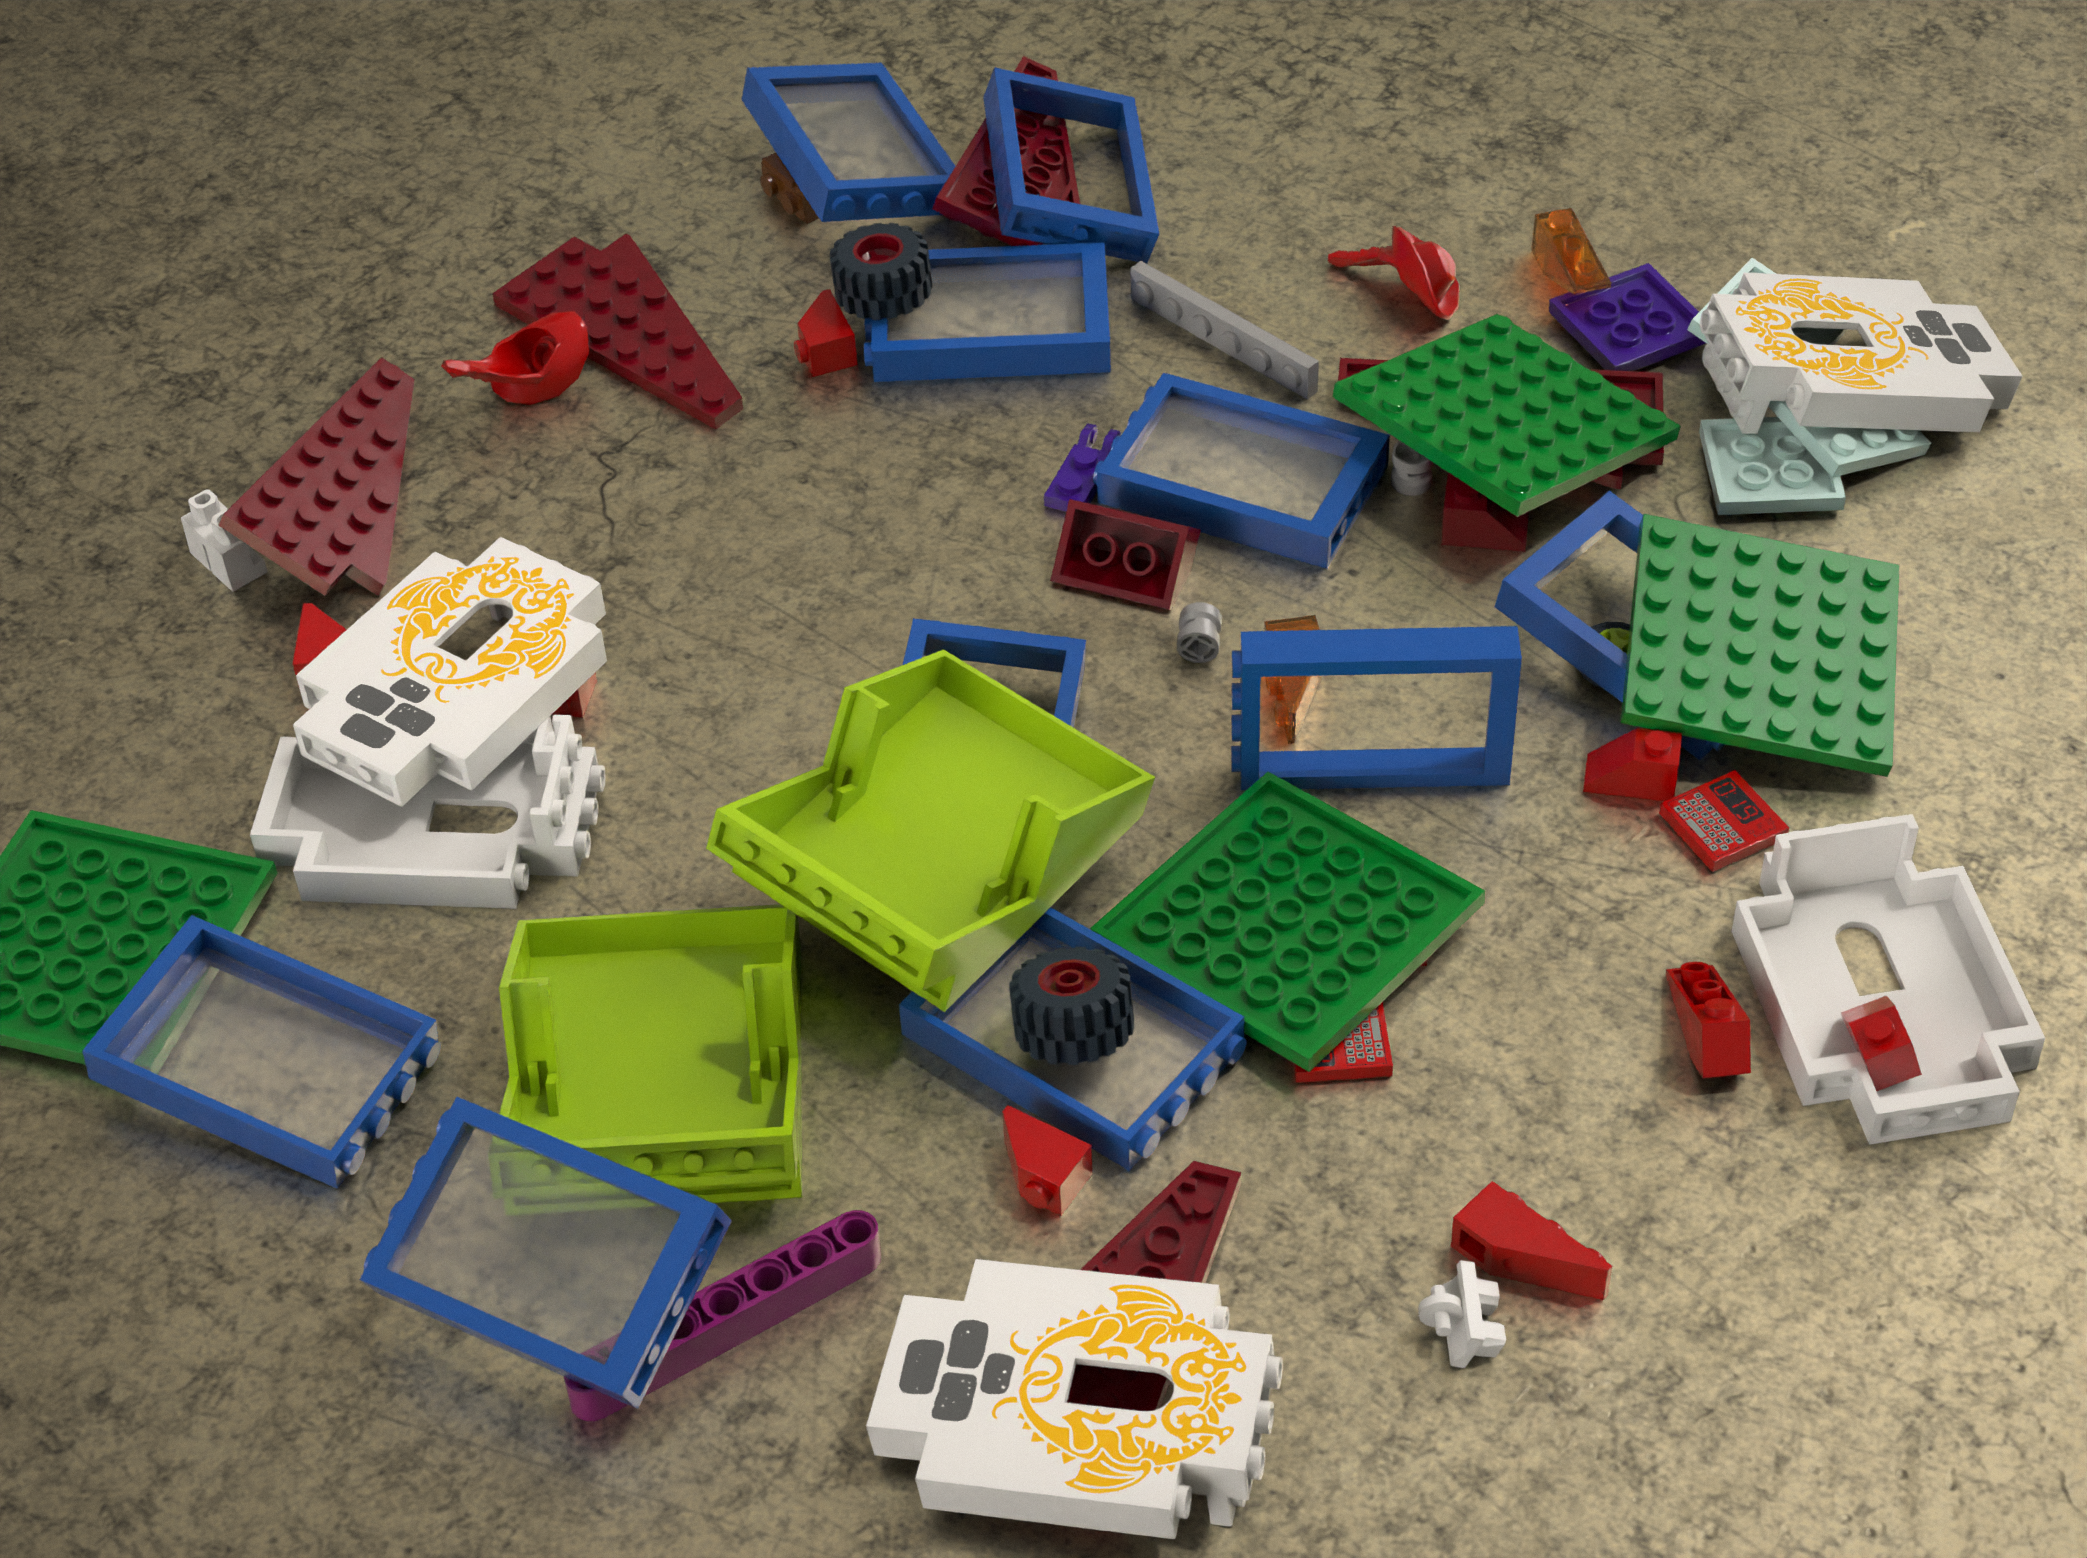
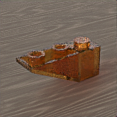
M1572 208L1535 214L1531 251L1546 277L1572 294L1611 287V281Z
M1316 615L1264 621V631L1320 630ZM1323 676L1265 677L1268 696H1276L1277 700L1273 703L1276 726L1284 727L1288 744L1296 742Z

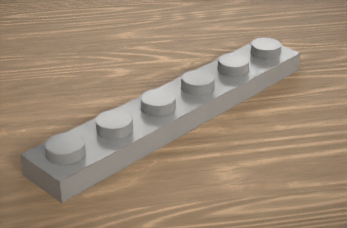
M1142 261L1130 268L1131 299L1138 304L1145 306L1306 399H1309L1318 392L1319 361Z

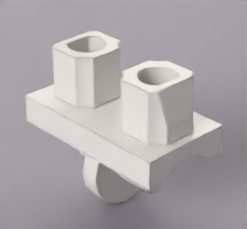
M1460 1260L1457 1264V1276L1443 1285L1433 1286L1431 1288V1296L1424 1298L1418 1306L1420 1321L1427 1326L1435 1327L1438 1336H1447L1450 1366L1465 1368L1474 1355L1496 1357L1506 1342L1504 1325L1482 1320V1314L1491 1316L1498 1307L1500 1298L1498 1282L1477 1278L1475 1263Z

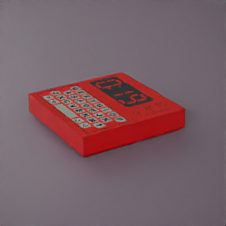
M1736 770L1660 804L1659 814L1712 872L1774 845L1776 835L1789 833L1788 825Z
M1383 1002L1310 1072L1294 1063L1296 1083L1391 1077L1393 1075V1062Z

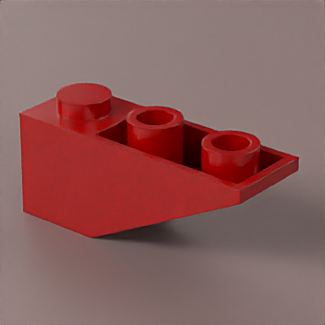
M1687 962L1682 964L1681 968L1666 969L1667 981L1690 1059L1702 1078L1750 1074V1018L1714 966L1703 962Z
M1491 1181L1453 1217L1451 1247L1471 1262H1474L1475 1265L1489 1275L1604 1300L1608 1296L1613 1266L1598 1251L1586 1248L1568 1235L1557 1222L1545 1219L1528 1207L1519 1195L1514 1192H1507L1495 1182Z

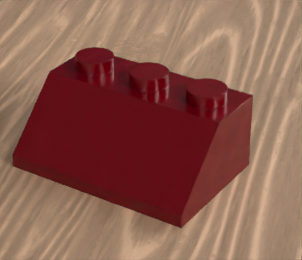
M1448 472L1441 545L1525 552L1529 511L1517 517Z
M1069 499L1050 581L1172 610L1191 572L1201 530Z

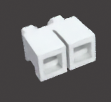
M209 489L204 490L188 500L191 512L182 516L181 521L189 551L232 592L268 572L265 560L252 547L218 526L228 508L218 500Z

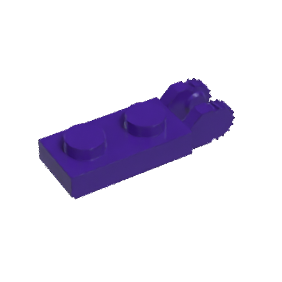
M1089 423L1086 424L1080 433L1078 444H1074L1045 492L1044 506L1067 511L1069 499L1090 504L1097 493V485L1093 483L1095 468L1099 461L1106 459L1110 453L1113 440L1117 435L1121 436V432L1110 429L1103 440L1101 450L1092 448L1097 440V426Z

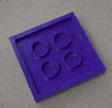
M1649 263L1549 299L1548 312L1605 370L1635 371L1706 344V342L1687 330L1692 319L1699 311Z

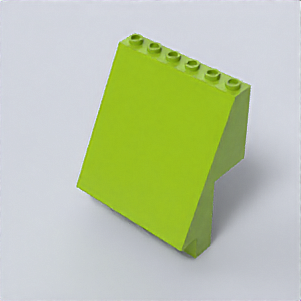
M943 649L844 687L823 766L717 808L706 849L732 865V873L945 1012L1143 816L1155 777Z
M781 904L518 920L499 985L509 1079L500 1115L711 1203L802 1198L801 943L798 915ZM493 1136L489 1151L494 1199L505 1200L506 1216L660 1207V1205Z

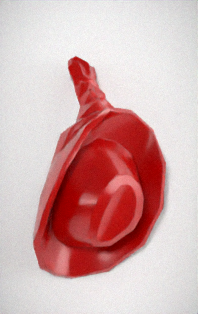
M1392 226L1391 246H1381L1380 248L1372 246L1368 250L1361 249L1360 251L1338 250L1328 254V263L1337 267L1392 265L1397 269L1400 280L1438 318L1450 320L1459 309L1460 285L1456 278V265L1451 255L1435 242H1424L1398 226Z
M575 311L554 312L496 343L491 355L480 361L448 359L442 362L441 367L452 378L464 376L471 377L474 380L480 379L485 383L490 382L493 391L507 402L533 405L558 397L579 379L589 354L587 327Z

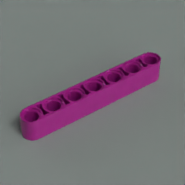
M862 1210L845 1212L697 1291L645 1396L872 1273L881 1262L879 1228L875 1217ZM620 1333L585 1351L581 1355L605 1365ZM564 1376L572 1412L579 1419L598 1421L628 1406V1404L592 1388L585 1389L587 1386Z

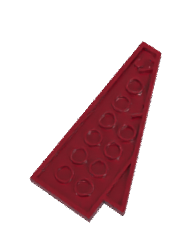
M1023 56L1014 71L1058 81L1056 70ZM1014 108L1026 193L1080 204L1066 120ZM985 118L936 197L932 210L943 214L949 220L959 221L970 226L984 236L996 238L1011 246L1044 245L1045 243L1001 235Z
M627 233L603 250H599L574 236L492 293L496 307L528 325L554 312L575 311L587 327L589 344L587 358L715 430L743 410L742 396L637 244Z

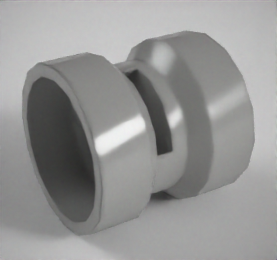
M1398 441L1393 446L1392 462L1394 465L1391 472L1392 487L1403 495H1421L1431 487L1433 473L1431 466L1433 462L1403 442Z
M1196 602L1182 609L1179 618L1180 631L1177 636V651L1185 660L1193 663H1204L1211 661L1219 653V633L1222 627V615L1216 607L1208 603Z

